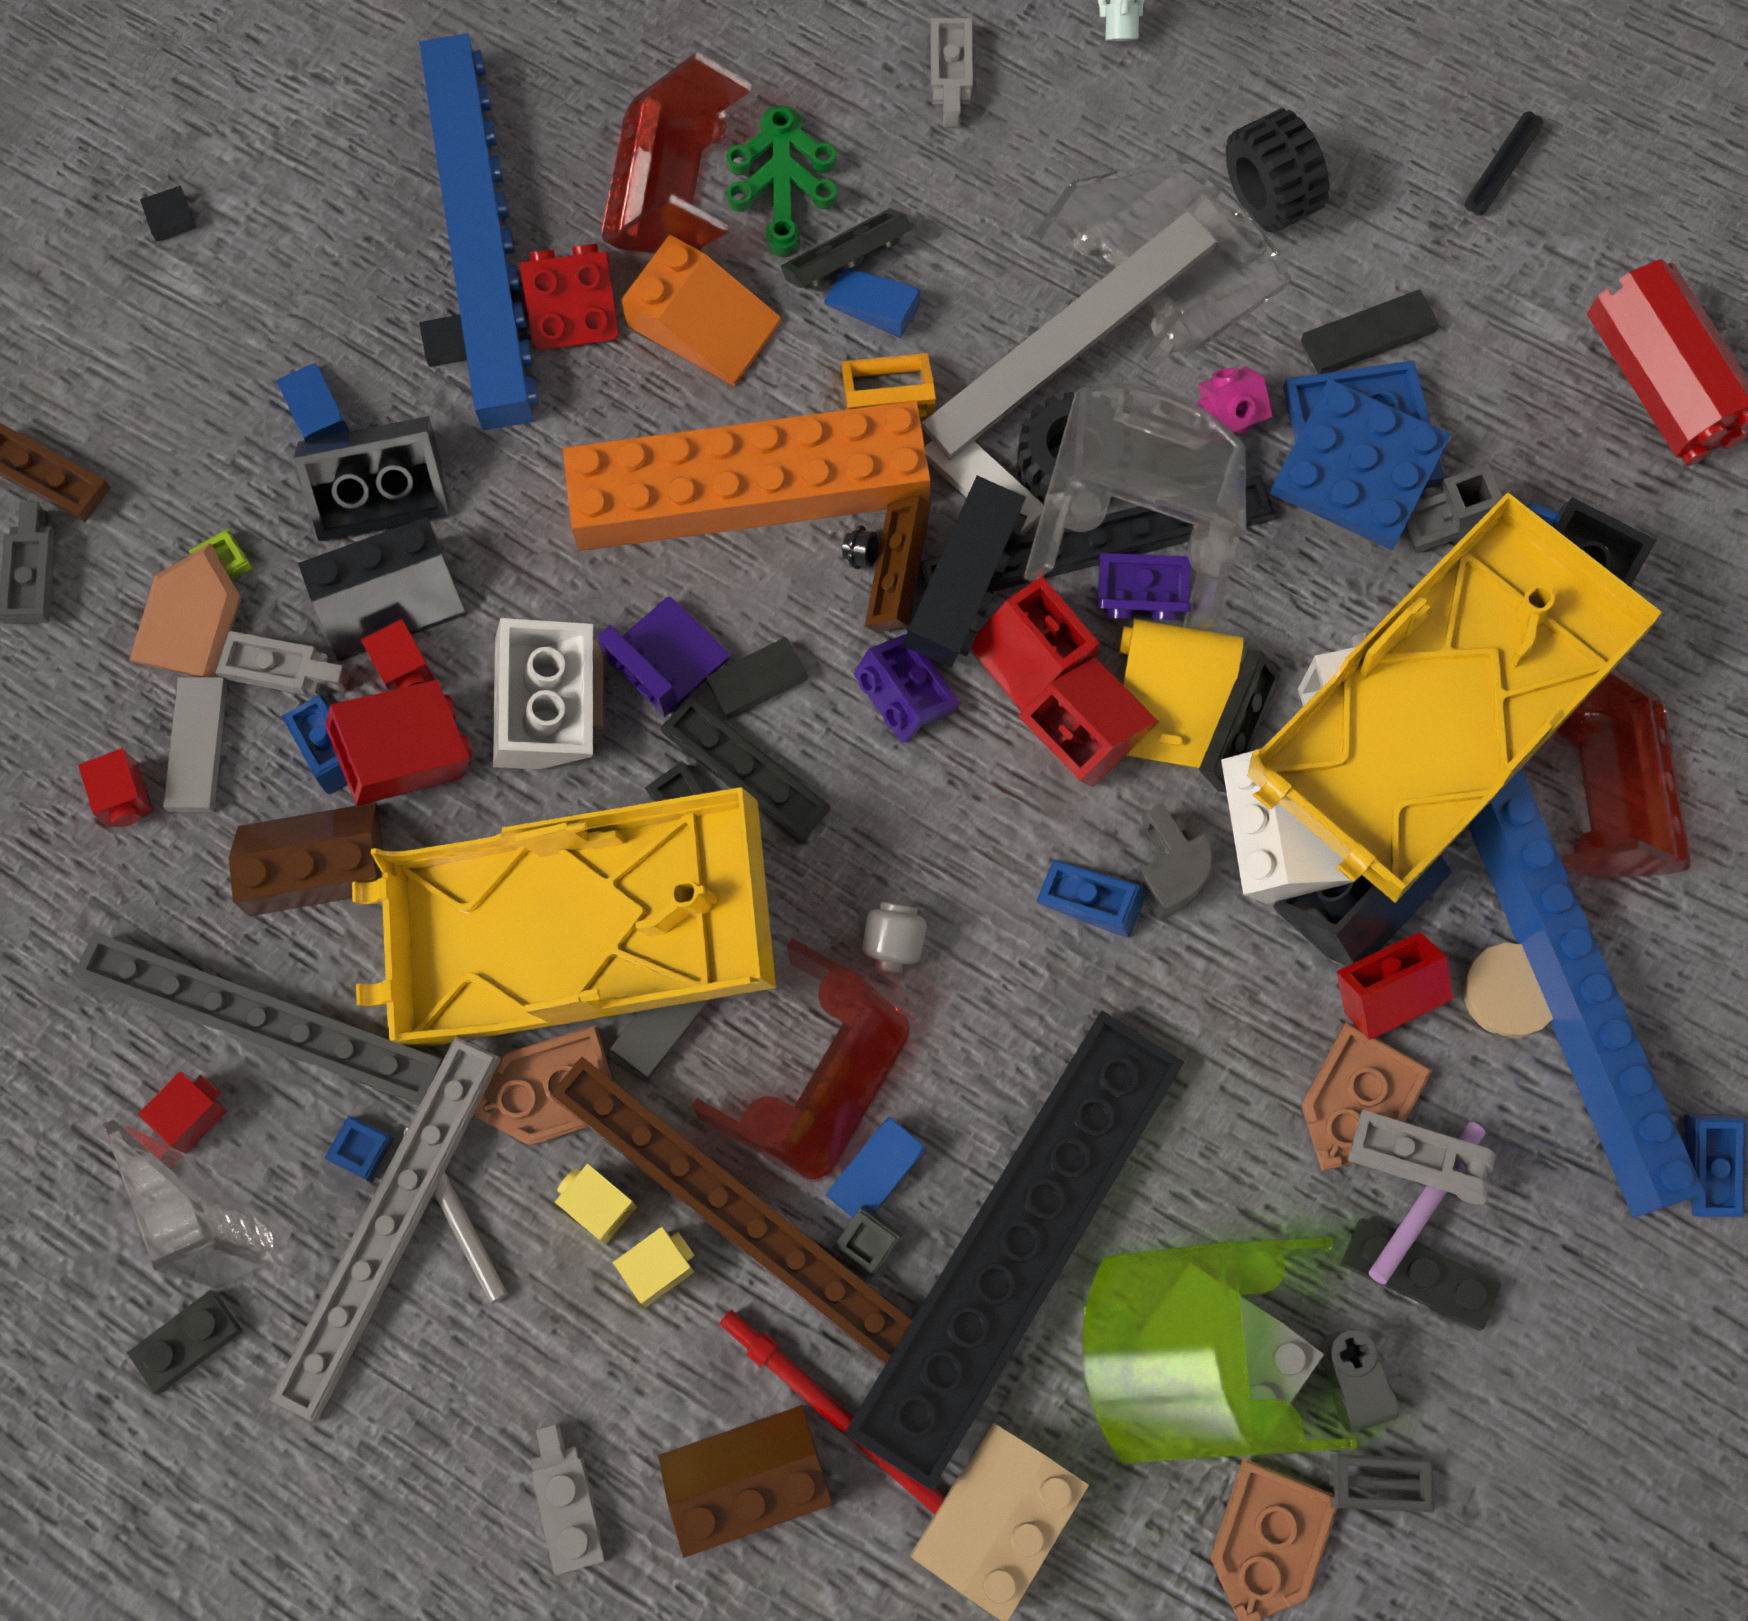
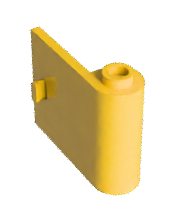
M1134 619L1132 627H1123L1119 653L1127 654V666L1123 685L1159 721L1126 756L1195 768L1200 767L1233 685L1238 678L1243 650V637Z

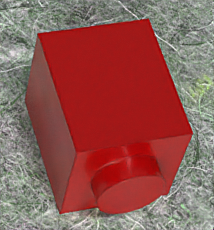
M403 619L361 639L388 691L435 680Z
M123 748L78 764L92 812L109 828L132 825L140 820V816L153 812L139 764Z
M179 1071L137 1115L170 1147L187 1154L228 1110L216 1100L222 1092L206 1077L200 1074L194 1079Z

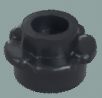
M859 525L852 533L845 535L842 544V555L844 559L848 560L850 567L858 570L860 566H873L878 554L879 542L877 533L866 531L863 525Z

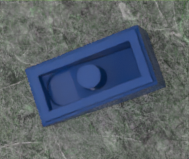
M843 269L824 300V304L901 338L920 305V290L905 283L852 269Z
M316 362L276 380L304 440L350 432Z
M321 693L282 715V718L314 777L326 794H332L348 784L325 727L330 706Z
M1053 859L1036 901L1038 904L1098 928L1129 938L1144 903L1145 895L1138 884Z
M1685 1114L1686 1151L1705 1194L1691 1199L1692 1215L1697 1217H1744L1745 1119L1730 1114Z
M888 1117L825 1195L852 1219L863 1205L875 1213L926 1153V1147L891 1117Z

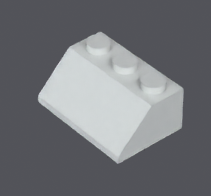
M500 618L495 637L493 767L543 769L592 757L593 624Z
M1254 751L1221 760L1243 895L1268 904L1353 883L1336 868L1344 860L1339 854L1279 803L1273 809L1268 810L1252 796L1261 789L1247 777L1251 756Z

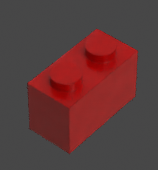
M1417 932L1336 971L1344 1013L1369 1040L1453 1000L1447 956L1421 932Z

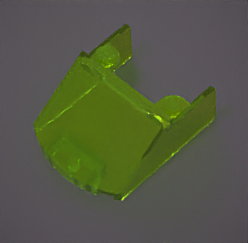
M1332 1237L1237 1243L1227 1241L1106 1256L1103 1258L1090 1287L1084 1310L1081 1340L1082 1365L1088 1398L1095 1419L1121 1464L1357 1449L1356 1438L1305 1441L1301 1416L1294 1406L1286 1401L1276 1399L1251 1401L1240 1295L1263 1294L1272 1291L1280 1284L1284 1277V1257L1321 1255L1333 1248Z

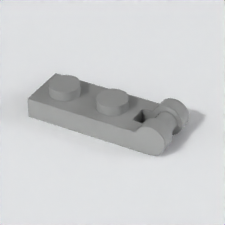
M1362 1110L1356 1126L1348 1161L1456 1194L1458 1198L1467 1203L1484 1204L1487 1201L1489 1185L1485 1181L1487 1174L1494 1170L1496 1154L1490 1149ZM1454 1162L1464 1164L1467 1168L1466 1174L1454 1171Z

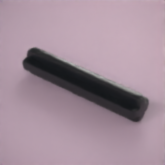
M1532 111L1523 113L1468 195L1465 202V208L1468 211H1472L1477 216L1486 213L1543 125V118L1541 116L1535 115Z

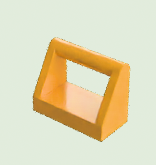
M928 353L841 361L846 410L917 400L920 421L926 420L935 412L936 397ZM920 371L922 384L854 390V377Z

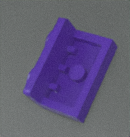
M1099 553L1096 607L1107 608V617L1134 618V610H1152V619L1179 620L1180 611L1191 612V602H1189L1191 557Z

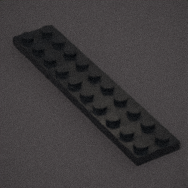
M1101 1010L843 1433L845 1436L928 1491L934 1489L1180 1071L1184 1061Z

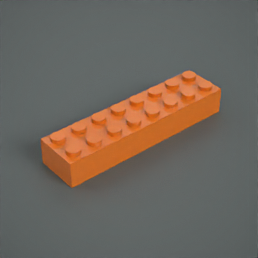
M917 400L563 447L571 529L579 551L887 510L888 504L916 496H921L927 501L930 499V476Z

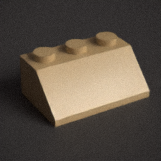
M992 1422L913 1549L910 1557L999 1620L1008 1621L1089 1485L1043 1453Z

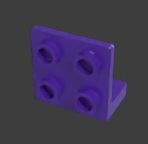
M666 597L622 636L611 625L597 636L603 657L664 718L706 681V676L716 672L729 660L728 652L672 597Z

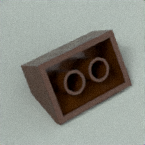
M374 802L357 807L351 806L238 826L229 854L233 903L248 916H255L352 899V882L368 883L381 878L382 872L371 855V849L383 850L378 804Z
M803 1405L658 1455L667 1504L683 1558L834 1505Z

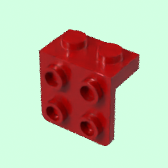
M598 244L572 247V256L557 258L555 249L530 252V261L519 263L532 342L537 349L544 350L610 341L618 336L619 329L609 269H611L609 252H599Z

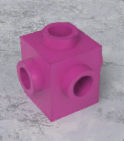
M1247 366L1218 370L1212 374L1211 379L1198 384L1201 397L1197 401L1199 415L1205 425H1209L1224 436L1243 434L1250 429V425L1272 417L1265 378L1262 374Z

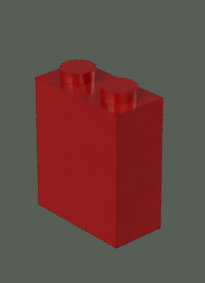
M438 679L330 704L325 727L356 807L463 778L467 765L472 759L471 746L467 736L460 734L457 729L454 703L450 695L443 694Z

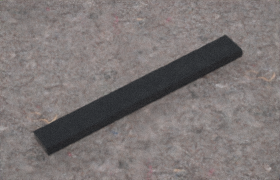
M1260 475L1018 537L1017 541L1010 538L1004 548L1005 552L1011 554L1001 579L992 576L987 590L994 592L1033 582L1041 575L1044 578H1049L1099 565V553L1140 555L1270 522L1273 520L1275 513ZM941 556L923 560L920 563V571L926 589Z

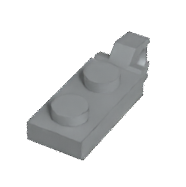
M931 18V96H933V104H943V127H960V104H970V96H972L973 90L972 18Z
M233 631L228 632L215 672L225 680L307 695V693L318 695L320 687L327 690L345 692L350 674H347L344 670V666L327 663L329 657L318 652L315 647Z
M560 1424L536 1429L541 1456L531 1459L533 1469L531 1474L554 1576L607 1561L584 1459L579 1457L577 1446L565 1449Z

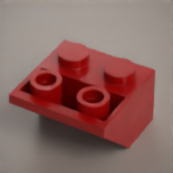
M1041 575L1004 602L977 633L970 651L1022 712L1050 682L1096 657L1100 643Z
M1096 657L1050 682L1018 715L1079 781L1092 787L1159 723L1143 704Z

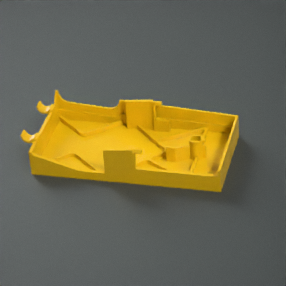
M1507 492L1345 658L1332 678L1264 747L1260 750L1256 749L1252 753L1247 777L1261 788L1252 796L1268 810L1273 809L1279 803L1344 859L1336 868L1346 877L1355 882L1363 875L1396 903L1650 631L1662 612Z
M742 787L502 827V832L496 836L408 851H384L374 848L371 849V855L382 872L381 878L368 883L352 882L353 903L375 904L382 902L386 980L380 983L356 984L357 1005L372 1007L387 1004L390 1041L413 1049L452 1043L455 1036L466 1041L776 988L758 801Z

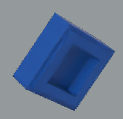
M348 1115L324 1159L370 1182L394 1138Z

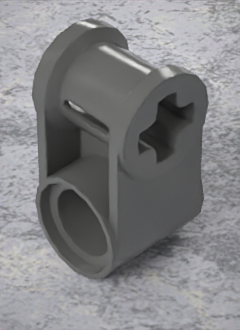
M1358 1330L1338 1331L1328 1335L1321 1345L1320 1352L1324 1354L1321 1361L1332 1389L1336 1412L1346 1432L1349 1434L1397 1419L1399 1417L1396 1397L1385 1376L1376 1345L1372 1338ZM1346 1346H1354L1357 1355L1352 1356L1350 1361H1342L1340 1358V1352L1347 1349Z

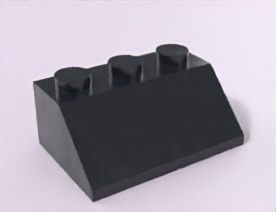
M429 416L299 441L293 459L318 542L404 525L426 516L429 519L450 515L441 459Z
M428 516L298 563L312 605L338 661L367 652L361 639L400 619H403L411 635L467 615L441 544Z
M1441 854L1396 903L1361 875L1353 883L1280 900L1273 907L1279 915L1326 957L1348 966L1380 951L1452 872Z

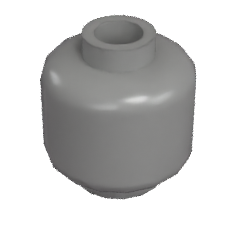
M881 902L880 909H872L867 913L861 950L867 957L876 959L874 968L902 973L904 964H916L921 960L927 922L923 917L917 915L918 908Z

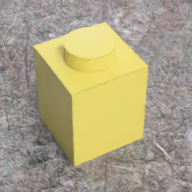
M588 1163L581 1171L577 1168L573 1169L557 1189L561 1195L555 1203L605 1245L637 1209L632 1200Z
M661 1227L612 1263L640 1304L648 1307L694 1273V1270L687 1261L695 1255L679 1232L670 1237L667 1231Z

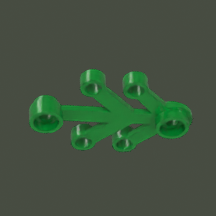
M780 105L768 109L762 115L760 120L761 132L745 146L735 145L727 151L726 159L729 171L735 175H744L751 170L752 162L773 145V157L746 182H734L728 187L727 201L732 210L744 212L752 206L753 199L773 182L774 220L766 229L767 247L775 256L789 257L795 254L800 247V230L797 224L791 220V181L812 198L813 204L819 209H830L837 202V187L834 182L828 179L818 180L790 157V145L811 160L812 167L820 173H827L835 168L836 150L829 143H816L802 131V120L799 113L791 107ZM777 123H786L785 125L781 126L776 125ZM820 155H827L830 157L828 160L825 161L817 159V157H819ZM738 157H743L746 159L742 163L733 162V160ZM822 191L831 193L828 197L818 196ZM737 194L746 195V197L742 200H736L733 198ZM782 231L789 232L785 236H780L776 234Z

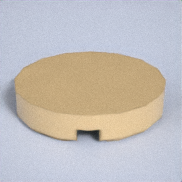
M1502 943L1489 947L1469 964L1466 971L1465 984L1463 985V999L1469 1014L1483 1029L1493 1034L1498 1033L1502 1036H1509L1507 1038L1520 1039L1536 1034L1553 1020L1521 944Z

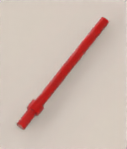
M731 1309L720 1321L719 1325L748 1350L746 1356L758 1367L762 1368L765 1365L843 1434L853 1415L778 1350L780 1344L769 1334L764 1332L761 1335ZM848 1438L934 1515L936 1514L945 1499L941 1492L935 1487L932 1491H928Z

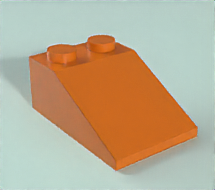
M672 235L667 237L621 299L627 327L734 387L782 322L781 317L709 256Z

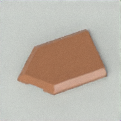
M212 544L205 545L154 576L129 659L130 662L193 677H218L215 672L228 632L233 629L242 596L220 562L221 559Z
M1345 1022L1301 1104L1322 1171L1354 1163L1348 1161L1362 1110L1405 1123L1432 1072V1069L1376 1038L1369 1040L1360 1029L1348 1022Z
M594 1025L504 1053L473 1116L529 1146L588 1128L553 1100L550 1093L581 1057H584L614 1081L598 1026Z
M1245 1458L1242 1459L1210 1555V1560L1237 1620L1262 1621V1619L1309 1599L1337 1508H1331L1330 1497H1335V1495Z

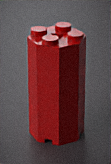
M1656 260L1630 271L1620 278L1619 282L1622 288L1612 295L1608 288L1599 294L1590 307L1587 316L1676 458H1681L1686 466H1691L1707 457L1711 452L1710 450L1721 445L1725 450L1730 449L1748 437L1746 430L1748 428V378L1674 263L1669 262L1667 265L1665 260Z

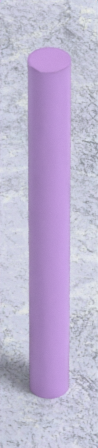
M1469 1122L1458 1139L1479 1145L1486 1132L1480 1125ZM1454 1162L1453 1170L1461 1172L1464 1164ZM1426 1185L1368 1273L1372 1279L1380 1284L1387 1283L1447 1193L1446 1191Z

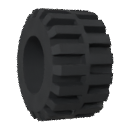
M1284 108L1278 109L1233 131L1228 136L1225 153L1228 174L1233 190L1243 209L1259 227H1262L1267 232L1273 231L1275 233L1325 207V203L1328 202L1329 198L1328 190H1330L1326 162L1312 131L1293 111H1286Z
M1074 392L1064 393L1063 400L1059 401L1055 395L1046 399L1045 408L1039 404L1031 410V417L1025 418L1022 425L1017 453V476H1021L1020 484L1028 491L1031 490V494L1040 502L1046 503V511L1053 514L1056 508L1064 510L1063 516L1073 517L1075 510H1080L1082 516L1092 514L1094 505L1101 510L1108 505L1110 497L1115 499L1120 492L1121 483H1124L1132 442H1129L1130 431L1128 425H1121L1123 416L1118 410L1109 412L1110 403L1103 399L1099 403L1093 402V395L1083 393L1082 398H1074ZM1076 443L1088 448L1097 459L1086 466L1072 467L1057 461L1049 451L1061 444Z

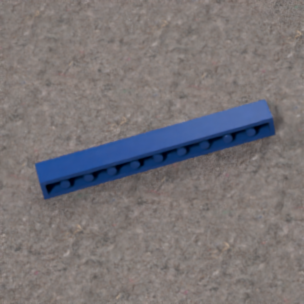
M469 33L419 41L474 409L483 431L534 422L532 405L539 404V397L535 379H527L526 367L533 366V360L528 339L521 340L520 329L527 328V322L522 302L515 303L514 291H520L521 285L516 264L509 265L508 260L509 254H515V248L510 227L503 228L502 218L509 217V211L504 191L497 192L496 182L503 181V174L499 156H492L490 147L497 146L498 143L493 120H486L485 111L492 110L487 84L480 85L479 76L486 75L481 49L473 50Z
M1520 769L1469 823L1468 827L1517 944L1522 945L1552 1014L1553 1020L1550 1021L1630 1213L1635 1218L1703 1195L1705 1192L1524 773Z

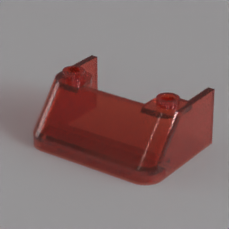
M696 51L632 100L625 112L602 229V240L605 243L619 250L656 253L667 237L672 235L700 251L703 247L727 233L728 224L693 206L702 150L712 143H717L723 137L727 126L724 120L726 109L751 92V83Z
M1614 668L1557 729L1561 738H1567L1572 745L1578 747L1591 831L1581 834L1580 842L1575 845V853L1563 856L1564 866L1592 878L1669 875L1687 871L1691 863L1690 850L1665 708L1656 693Z
M791 938L787 945L790 964L822 981L818 992L820 1005L826 1014L843 1023L794 1107L775 1097H762L754 1101L747 1108L740 1122L698 1098L694 1101L692 1108L700 1121L806 1181L819 1182L831 1176L837 1168L906 1047L910 1035V1026L906 1016L859 975Z

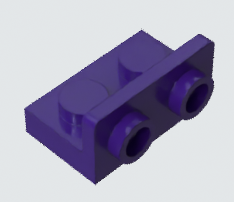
M906 634L869 648L854 671V676L860 688L872 700L883 716L886 725L893 730L901 743L910 741L920 727L954 713L961 703L928 657L901 646Z

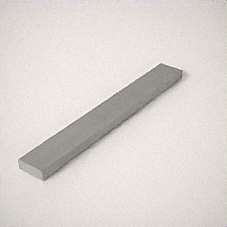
M1186 211L922 422V429L951 460L1215 248L1217 241L1189 211Z
M455 1036L269 1399L270 1401L311 1422H318L501 1058Z

